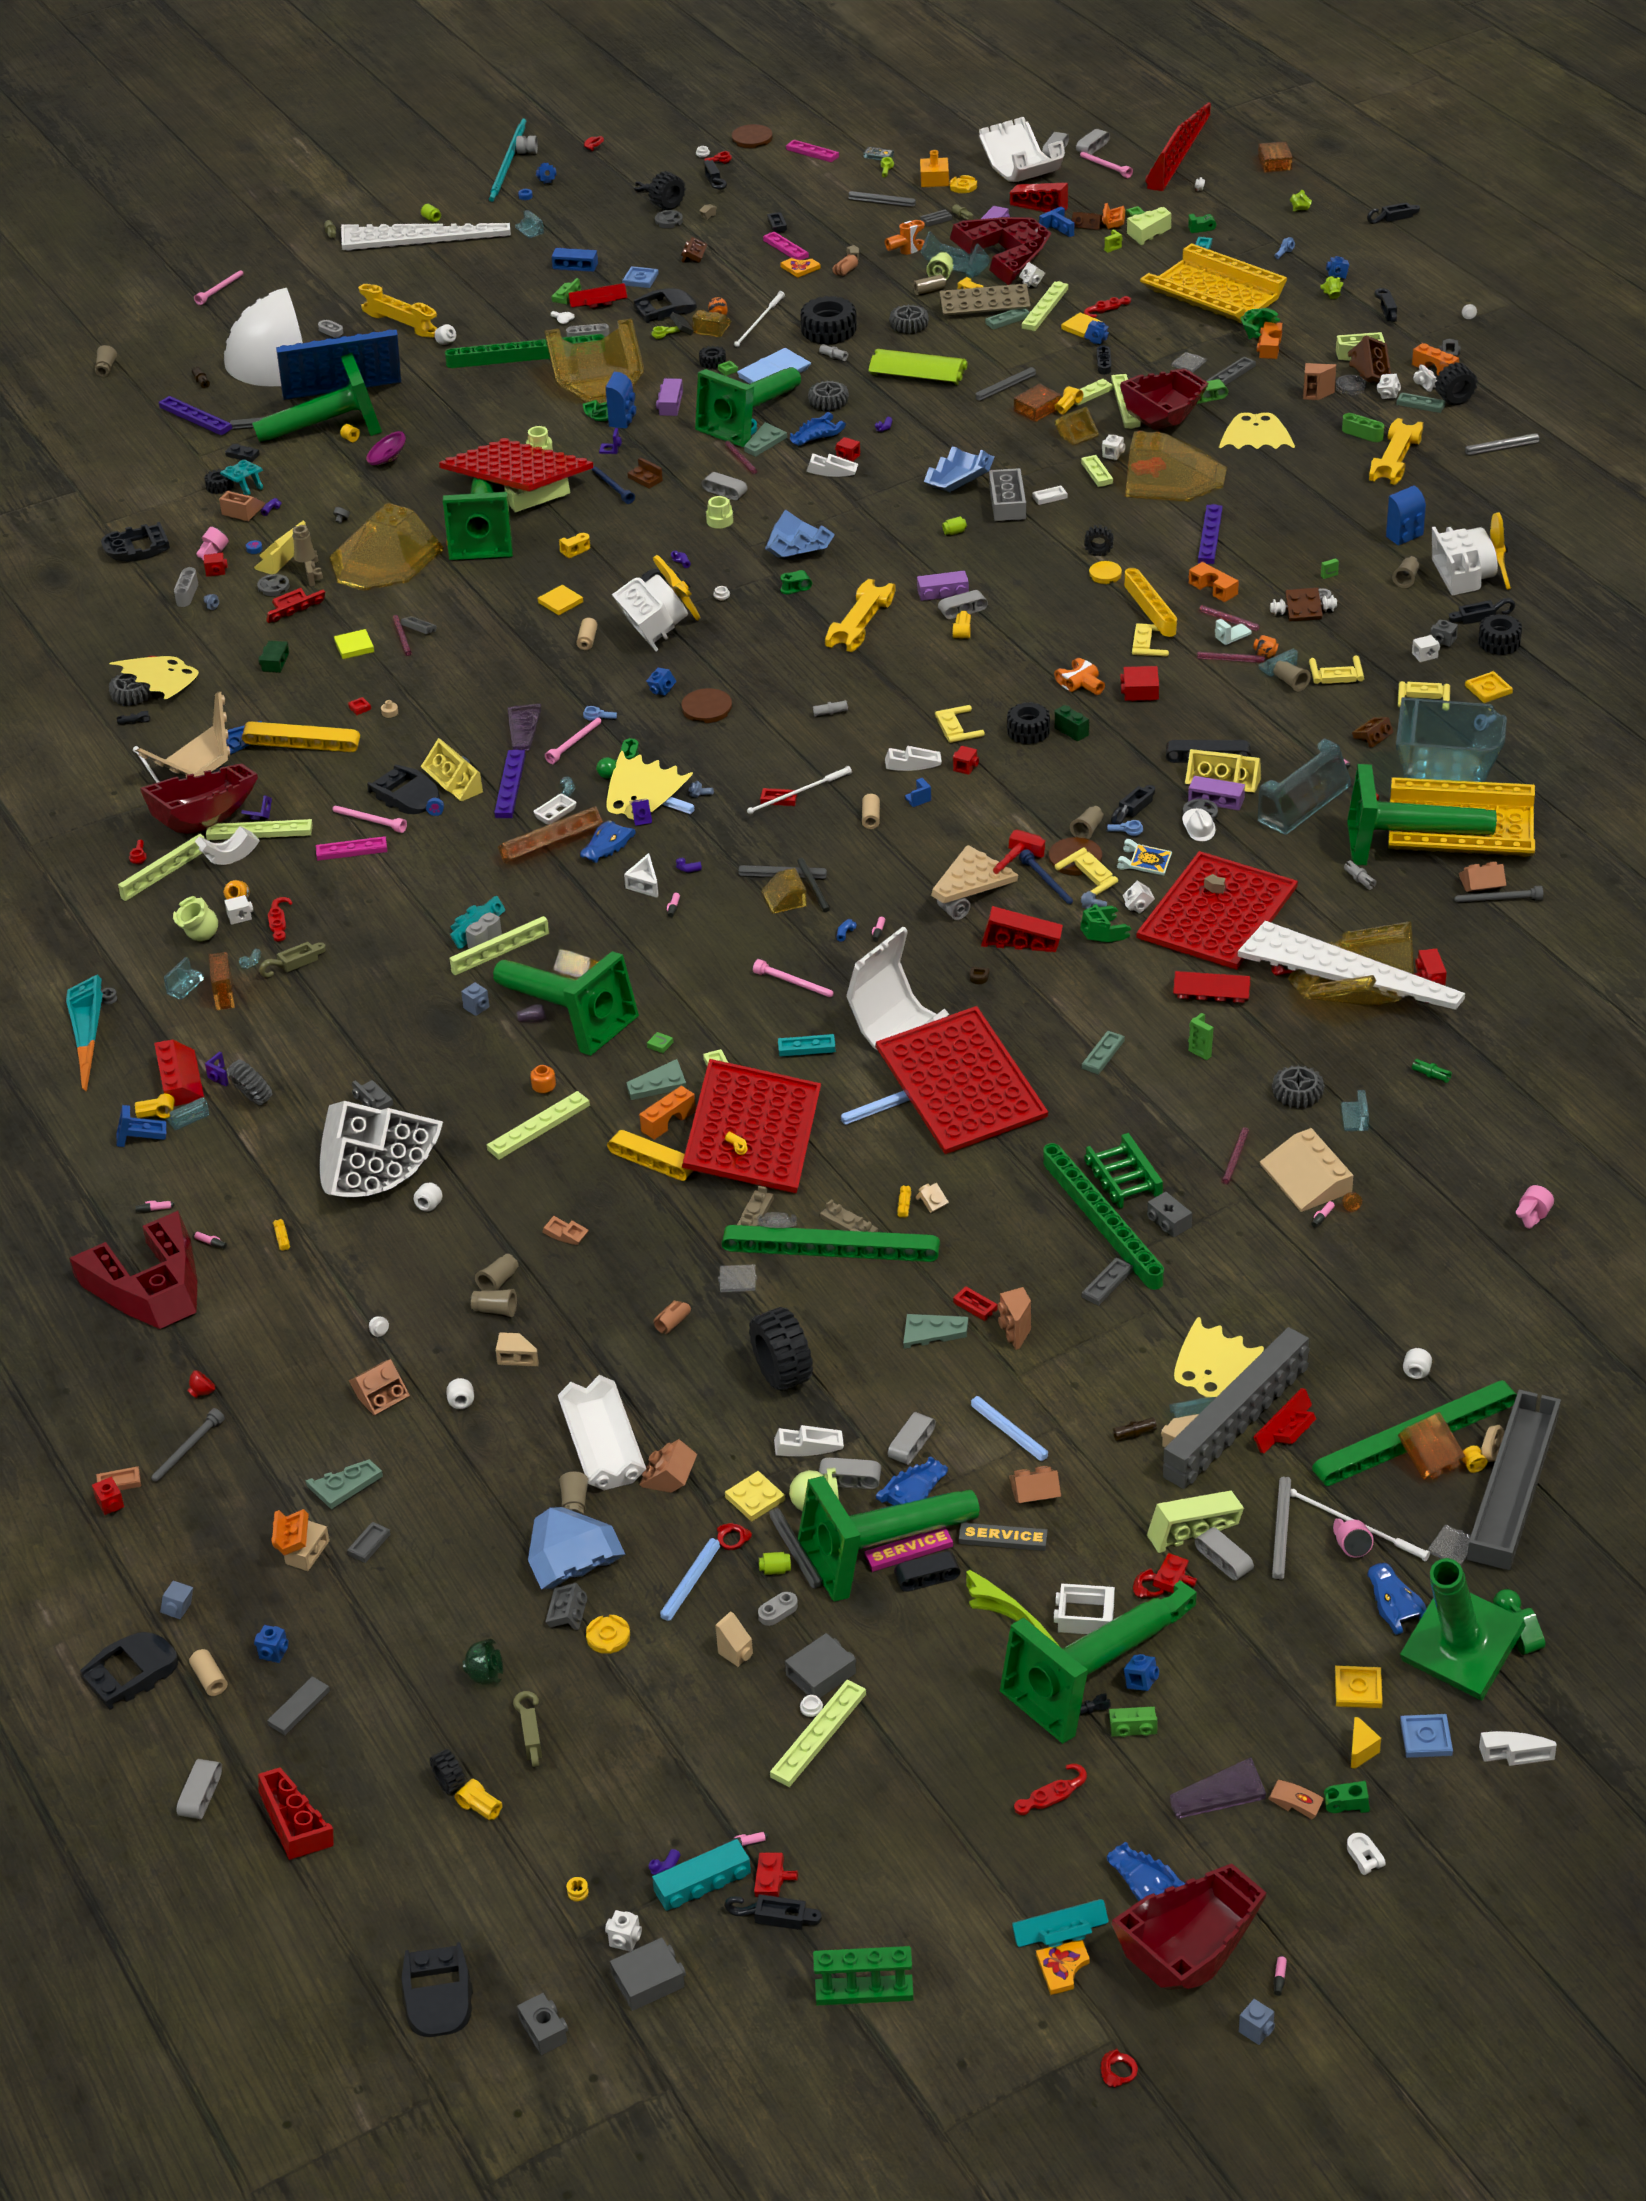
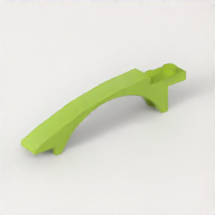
M971 1570L966 1571V1584L972 1597H975V1599L969 1601L972 1609L998 1612L1015 1621L1025 1618L1055 1642L1041 1623L1015 1599Z

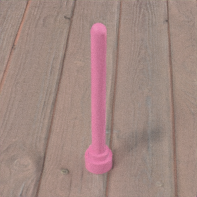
M1085 152L1080 153L1082 158L1118 171L1125 178L1132 176L1133 169L1129 166L1121 167Z
M243 271L236 272L205 293L199 292L194 296L195 302L198 305H203L208 297L241 277Z
M596 718L560 747L547 751L545 753L546 761L550 764L556 763L560 759V754L601 724V719Z
M340 806L333 807L335 813L390 826L395 832L403 833L407 827L405 819L397 818L391 820Z
M757 959L754 963L753 972L756 974H769L827 997H832L834 994L830 989L771 968L766 961Z

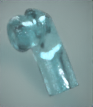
M565 776L560 780V784L563 783L562 787H565L561 794L569 797L575 790V785L570 777Z
M253 949L250 958L246 956L239 959L241 967L247 969L258 964L261 951Z

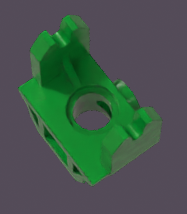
M1268 308L1251 309L1240 317L1249 339L1252 337L1257 339L1261 336L1259 332L1261 327L1264 328L1265 322L1276 324L1280 321V318L1277 317L1278 313Z
M1094 904L1093 907L1083 911L1080 929L1089 940L1113 942L1130 937L1128 931H1131V927L1126 924L1111 926L1110 921L1117 918L1115 913L1118 912V909L1112 905L1098 907L1097 904Z

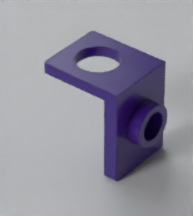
M618 428L614 430L613 444L602 443L599 450L600 454H618L619 447L622 444ZM606 447L612 448L611 450H604Z
M263 796L261 813L242 810L241 814L250 816L252 820L260 821V818L269 819L272 798Z
M648 799L629 801V804L632 805L635 825L652 823Z
M219 1051L205 1063V1068L209 1079L227 1086L229 1085L226 1070L222 1069L225 1066L222 1052ZM217 1059H219L218 1066L213 1065L214 1062Z

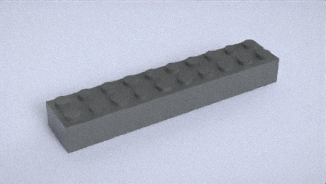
M1290 1327L1278 1336L1164 1448L1163 1462L1165 1464L1163 1465V1478L1182 1489H1185L1190 1483H1194L1197 1476L1202 1471H1206L1210 1463L1215 1458H1219L1222 1451L1227 1446H1231L1235 1438L1240 1433L1243 1434L1247 1426L1252 1421H1256L1260 1413L1264 1409H1268L1272 1401L1276 1397H1280L1284 1389L1292 1385L1296 1378L1307 1370L1309 1365L1308 1353L1310 1351L1309 1338Z
M1523 1390L1518 1391L1469 1540L1467 1560L1511 1570L1557 1424L1561 1399L1542 1395L1540 1410L1535 1412L1538 1394Z

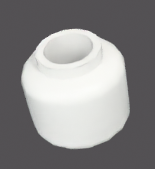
M445 324L436 329L435 339L440 345H448L455 341L456 331L451 325Z
M425 1183L415 1192L413 1199L420 1210L432 1211L441 1202L443 1195L436 1184Z
M1421 1348L1409 1350L1403 1362L1405 1374L1413 1379L1426 1377L1430 1372L1432 1357L1426 1350Z
M458 1378L451 1381L447 1386V1400L453 1408L465 1409L472 1404L474 1390L468 1380Z

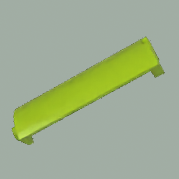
M876 349L875 355L871 358L869 372L871 375L876 376L878 373L949 381L958 385L959 381L962 380V374L967 369L968 363L966 359Z

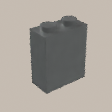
M825 1633L785 1661L786 1676L807 1695H815L821 1698L856 1674V1659L851 1652H847L841 1647L837 1639H833Z
M659 1938L610 1961L612 1977L632 2011L685 1987V1969L681 1962H676L672 1946L670 1944L666 1945L663 1938Z

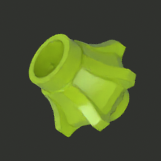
M1304 190L1297 194H1292L1290 198L1294 212L1297 210L1308 211L1312 202L1305 195Z
M1330 276L1320 287L1324 290V293L1329 295L1330 299H1337L1341 295L1343 282H1340L1339 277L1334 278Z

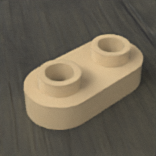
M1500 1425L1488 1428L1481 1447V1455H1484L1488 1462L1496 1461L1505 1433Z

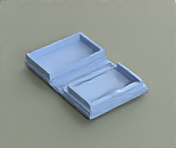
M783 348L737 371L739 378L750 384L789 367H794L801 373L808 369L811 362L787 348Z

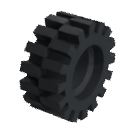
M714 345L700 349L699 362L701 367L705 369L708 367L711 370V368L716 369L719 364L725 363V349L723 347L719 348V346L714 347Z
M218 469V471L213 470V472L209 471L204 476L206 490L212 494L214 492L215 494H223V492L226 493L228 490L231 491L234 487L233 480L221 475L220 472L223 471L221 469Z
M1094 525V529L1090 527L1089 531L1087 530L1085 534L1084 546L1086 551L1088 550L1090 554L1093 552L1094 556H1096V553L1099 556L1102 553L1107 555V552L1109 553L1113 548V533H1111L1110 529L1107 530L1106 526L1102 528V525H1099V528H1097V525ZM1100 537L1103 538L1105 542L1102 544H1097L1093 542V539Z
M445 1749L430 1757V1766L433 1768L432 1771L435 1773V1778L439 1781V1785L442 1786L446 1794H451L466 1784L462 1768L459 1767V1762L450 1750Z

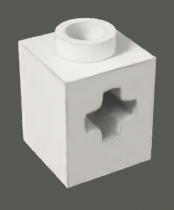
M1432 635L1413 640L1412 654L1419 662L1438 658L1440 644Z
M245 895L224 900L231 925L252 920L251 912H253V906L251 901H247Z

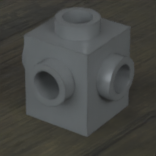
M1446 339L1443 340L1442 346H1439V349L1457 357L1460 355L1461 346H1458V340Z
M1440 619L1432 626L1430 633L1440 645L1450 647L1457 639L1458 624Z

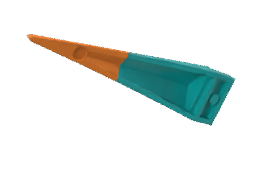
M98 975L68 989L66 998L77 1045L81 1083L84 1091H87L103 996L101 992L102 979Z

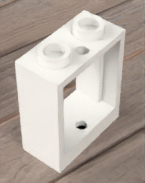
M1061 1584V1593L1056 1592V1606H1059V1610L1055 1609L1054 1623H1058V1632L1089 1634L1112 1621L1115 1587ZM1066 1603L1104 1605L1103 1618L1065 1616Z

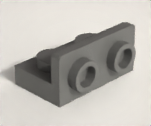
M356 1080L352 1082V1094L356 1100L362 1102L363 1106L379 1110L393 1106V1099L373 1080L362 1086Z
M577 1583L554 1588L546 1618V1624L550 1628L569 1623L574 1630H579L587 1602V1595Z

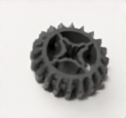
M914 304L894 308L889 318L891 328L894 331H898V333L903 332L904 334H916V332L925 330L928 327L929 321L927 310Z
M833 380L817 382L816 385H812L809 388L808 400L813 408L823 411L829 410V412L830 410L836 411V409L844 407L848 403L849 397L847 386Z
M120 673V675H116L115 678L111 679L109 683L111 698L117 704L122 703L123 706L126 704L129 706L138 703L142 704L143 701H148V698L152 697L154 691H149L150 685L148 683L135 682L137 677L133 674Z
M238 1059L226 1070L229 1079L237 1089L254 1104L260 1106L266 1103L272 1096L270 1086L245 1061Z
M1290 1065L1289 1068L1283 1067V1070H1278L1277 1074L1274 1075L1272 1089L1277 1102H1282L1283 1105L1288 1104L1290 1108L1292 1106H1296L1297 1109L1301 1106L1306 1108L1307 1105L1313 1106L1314 1103H1318L1319 1099L1322 1098L1324 1082L1319 1072H1314L1313 1068L1308 1069L1307 1066L1300 1067L1298 1065L1293 1067Z

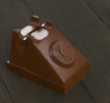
M1366 335L1362 338V341L1348 352V357H1351L1350 367H1354L1366 381L1379 383L1382 375L1391 374L1387 343Z

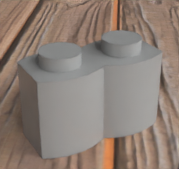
M491 912L486 913L478 922L469 925L466 929L468 948H473L502 935L500 917Z

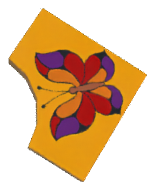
M790 258L780 262L781 268L797 278L821 268L820 263L813 259L796 260Z
M1083 1940L1072 1941L1060 1946L1036 1951V1957L1050 1995L1074 1989L1073 1979L1075 1973L1081 1967L1090 1964V1958Z

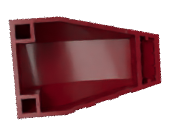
M1184 368L1170 370V373L1167 374L1164 371L1160 372L1159 375L1150 373L1146 377L1138 375L1121 382L1120 389L1128 414L1158 431L1180 424L1197 404L1209 383Z
M241 763L222 767L220 771L214 773L208 770L204 771V775L195 777L194 774H188L185 779L179 780L178 777L170 778L140 789L153 817L175 832L190 834L206 830L208 827L219 824L230 817L246 800L258 776L257 773Z
M1231 1863L1205 1873V1877L1195 1880V1878L1187 1880L1182 1886L1176 1888L1171 1886L1166 1888L1161 1894L1155 1895L1153 1893L1144 1897L1114 1918L1112 1926L1125 1956L1160 1988L1167 1990L1190 1989L1201 1986L1211 1980L1220 1970L1266 1898V1892Z

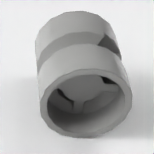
M517 136V154H525L526 152L537 154V136H528L527 138L525 136Z
M965 897L947 903L937 900V904L955 920L964 918L970 910V902Z

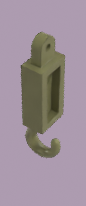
M309 942L280 952L277 954V959H267L261 963L259 968L260 975L267 978L274 975L273 971L265 972L269 965H276L289 972L317 961L318 955L326 951V946L324 943L311 945Z
M522 1691L515 1696L513 1705L521 1714L527 1760L531 1759L532 1766L536 1767L539 1766L538 1758H542L535 1708L526 1709L520 1702L522 1699L531 1698L533 1705L537 1706L539 1699L533 1692Z

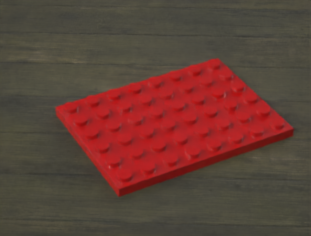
M502 438L498 442H490L487 446H479L478 449L468 450L467 453H459L455 457H447L444 461L439 462V467L529 492L592 469L593 462L587 461L586 458H576L574 455H564L562 452L556 453L550 449L544 450L542 447H531L530 444H521L519 441H509L507 438Z
M1199 851L1137 931L1136 938L1237 970L1245 959L1238 957V950L1265 921H1273L1298 887V881ZM1211 874L1225 878L1224 893H1212L1204 888V878Z
M977 1006L876 1041L875 1047L944 1154L1048 1117L1047 1109Z
M709 1059L682 1168L797 1194L821 1083ZM729 1131L745 1139L747 1144V1152L745 1154H737L733 1144L725 1140Z

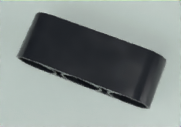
M949 1551L906 1561L894 1568L901 1590L905 1592L952 1581L958 1578L961 1573L954 1554Z

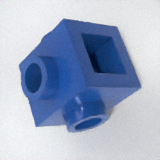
M542 163L541 167H537L536 170L537 179L544 183L552 182L551 179H555L556 176L555 167L553 168V165H549V163ZM546 170L549 171L548 176L545 175Z
M1339 256L1331 257L1330 262L1328 261L1326 264L1328 275L1334 278L1346 279L1349 268L1348 260H1344V258Z
M1092 320L1087 327L1084 337L1094 344H1101L1104 340L1106 341L1109 332H1107L1109 327L1101 321L1096 322Z
M657 668L646 682L652 693L666 695L677 681L669 669Z
M264 1625L261 1632L257 1633L254 1644L257 1647L259 1659L280 1663L288 1648L289 1641L286 1638L285 1629Z
M1143 1654L1132 1657L1124 1668L1127 1689L1145 1691L1150 1689L1159 1677V1668L1156 1666L1155 1657Z

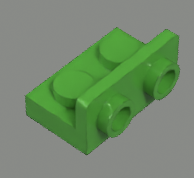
M576 278L572 283H564L551 296L552 302L567 305L570 302L568 293L581 291L580 279Z
M1201 1013L1196 1018H1193L1189 1024V1051L1208 1060L1212 1054L1214 1027L1205 1023V1014Z
M1155 1707L1109 1709L1111 1737L1157 1734L1158 1721Z

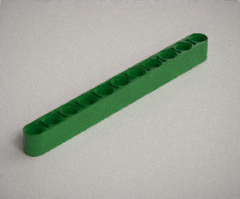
M594 334L451 348L445 351V359L448 368H461L593 355L606 352V341L604 335Z
M1055 1143L1045 1145L1043 1148V1164L1125 1262L1133 1265V1271L1149 1289H1160L1163 1286L1164 1280L1163 1265L1064 1150Z
M729 1225L724 1229L721 1245L724 1250L730 1252L933 1262L938 1259L940 1240L934 1235Z
M1498 1381L1322 1457L1313 1464L1312 1471L1325 1486H1331L1510 1408L1514 1405L1517 1394L1505 1381Z

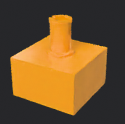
M937 150L930 151V158L920 159L921 187L949 186L948 158H938Z

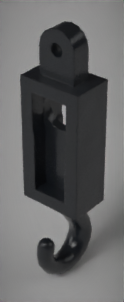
M705 160V175L712 187L717 190L725 189L727 182L720 179V172L713 160Z
M1408 203L1382 207L1381 214L1375 219H1372V215L1375 212H1379V209H1373L1368 213L1367 220L1371 224H1376L1382 219L1389 222L1411 218L1413 213L1420 212V206L1409 205Z
M1385 288L1375 290L1374 296L1381 300L1380 307L1386 320L1397 322V306L1391 292Z
M1504 598L1494 605L1489 600L1460 606L1459 611L1449 614V621H1462L1463 625L1484 620L1485 617L1496 615V611L1507 603L1510 604V608L1503 610L1502 614H1509L1515 609V601L1511 598Z
M1147 785L1144 788L1140 786L1135 788L1119 802V807L1112 814L1111 823L1120 825L1127 815L1134 817L1153 801L1155 787Z
M759 1894L758 1901L750 1906H733V1903H744L742 1897L736 1896L729 1897L724 1903L725 1909L734 1916L755 1914V1923L802 1930L803 1924L818 1925L822 1918L819 1910L806 1908V1901ZM793 1912L799 1914L798 1916L786 1915L785 1913Z

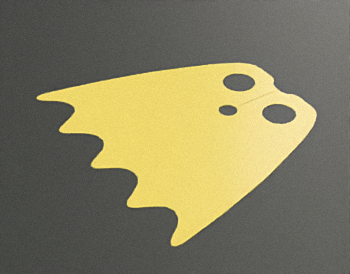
M1271 413L1238 414L1226 429L1219 448H1222L1227 444H1232L1237 449H1240L1244 445H1252L1254 448L1259 449L1262 445L1266 444L1277 449L1280 445L1287 444L1295 448L1286 428ZM1249 416L1251 417V419L1249 421H1244L1241 419V417ZM1269 416L1270 420L1263 421L1261 420V417Z
M172 656L146 657L109 663L122 666L123 670L121 673L136 675L137 679L135 682L148 683L150 685L149 691L163 692L165 694L164 699H168L184 689L199 673L195 668L185 665L182 660ZM175 660L178 662V664L172 665L169 664L167 661ZM189 669L192 671V673L185 674L182 672V670Z
M621 751L609 785L607 810L614 814L623 813L628 818L634 820L632 805L629 804V801H633L631 800L632 796H637L636 800L648 799L650 811L652 812L670 798L692 776L693 772L680 776L677 774V766L663 770L659 766V760L651 764H644L641 755L628 760L625 758L624 752ZM621 800L624 802L623 807L620 809L613 807L615 801Z
M1198 1317L1181 1348L1174 1372L1175 1380L1184 1386L1196 1388L1198 1393L1208 1398L1217 1397L1264 1351V1347L1246 1348L1243 1345L1242 1336L1226 1338L1222 1334V1326L1206 1329L1201 1324V1318ZM1205 1370H1211L1212 1373L1206 1375ZM1186 1371H1191L1195 1374V1378L1187 1381L1183 1379L1182 1374ZM1208 1382H1213L1217 1385V1389L1209 1392L1205 1390L1204 1385Z

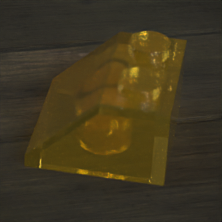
M697 310L692 317L693 333L721 337L731 324V320L725 314H719L718 312Z
M1087 407L1063 415L1054 422L1060 436L1072 445L1099 435Z
M796 868L777 872L762 889L772 914L807 906L806 888Z
M560 949L553 970L559 971V975L564 977L574 976L575 980H577L599 961Z

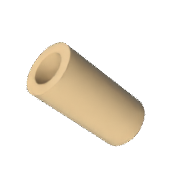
M585 618L581 622L577 646L582 650H589L593 646L597 630V622L594 619Z
M867 794L862 799V825L867 829H874L878 827L880 821V799L875 794Z
M205 1649L195 1651L190 1657L189 1663L207 1694L210 1696L221 1694L227 1688L228 1683L210 1652Z

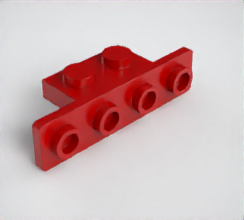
M624 283L568 293L571 307L589 305L591 308L597 307L598 303L609 305L617 299L627 298Z
M302 588L274 598L272 603L276 609L267 613L266 621L268 623L276 622L282 617L291 616L295 612L305 610L311 605L320 604L323 602L326 592L323 589L306 596Z
M1301 1388L1254 1435L1260 1453H1266L1275 1442L1293 1444L1316 1420L1314 1412L1307 1411L1312 1403L1306 1389Z

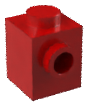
M844 437L836 444L837 457L853 462L860 456V442Z
M223 553L204 555L206 577L225 575V568H228L227 559H224Z
M961 746L953 755V771L970 775L974 767L978 766L979 757H977V749Z
M112 1476L92 1484L95 1499L104 1515L124 1507L121 1492Z

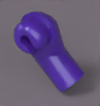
M887 417L883 424L881 421L876 423V430L883 432L890 429L893 421L892 418Z
M684 858L676 859V867L681 871L690 873L702 870L700 862L687 864Z
M671 1849L665 1861L651 1860L648 1865L651 1873L656 1875L676 1866L681 1854L679 1851Z

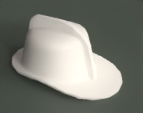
M1196 808L1184 813L1182 818L1183 824L1191 838L1202 842L1210 840L1214 836L1216 829L1208 812Z

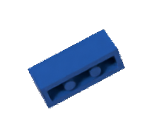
M555 248L552 254L553 269L594 272L598 265L597 250Z

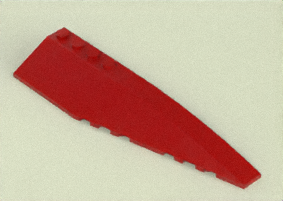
M1208 102L1177 127L1154 163L1153 168L1150 169V173L1146 176L1147 189L1164 191L1210 117L1211 103Z

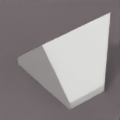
M648 853L624 874L626 889L657 898L659 896L658 884Z

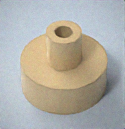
M386 700L385 704L381 706L382 716L386 718L395 717L398 714L397 704L392 703L391 700Z

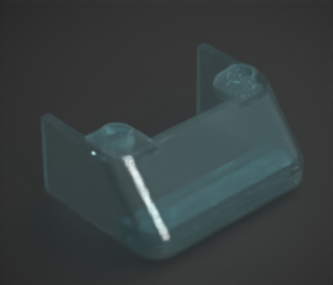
M928 232L920 251L928 262L938 253L947 252L952 257L953 270L966 273L970 277L978 276L989 266L991 261L979 244H976L973 253L968 254L963 249L941 244L932 232Z

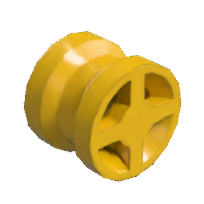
M345 424L341 428L340 434L342 438L355 442L359 438L360 431L350 424Z
M1478 1446L1466 1448L1460 1456L1471 1473L1483 1470L1488 1462L1486 1457L1481 1455L1482 1452Z

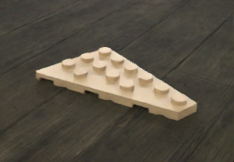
M968 845L932 889L931 896L942 903L951 902L1016 882L1018 874L1008 867L995 874L993 868L999 861L991 859L985 853Z

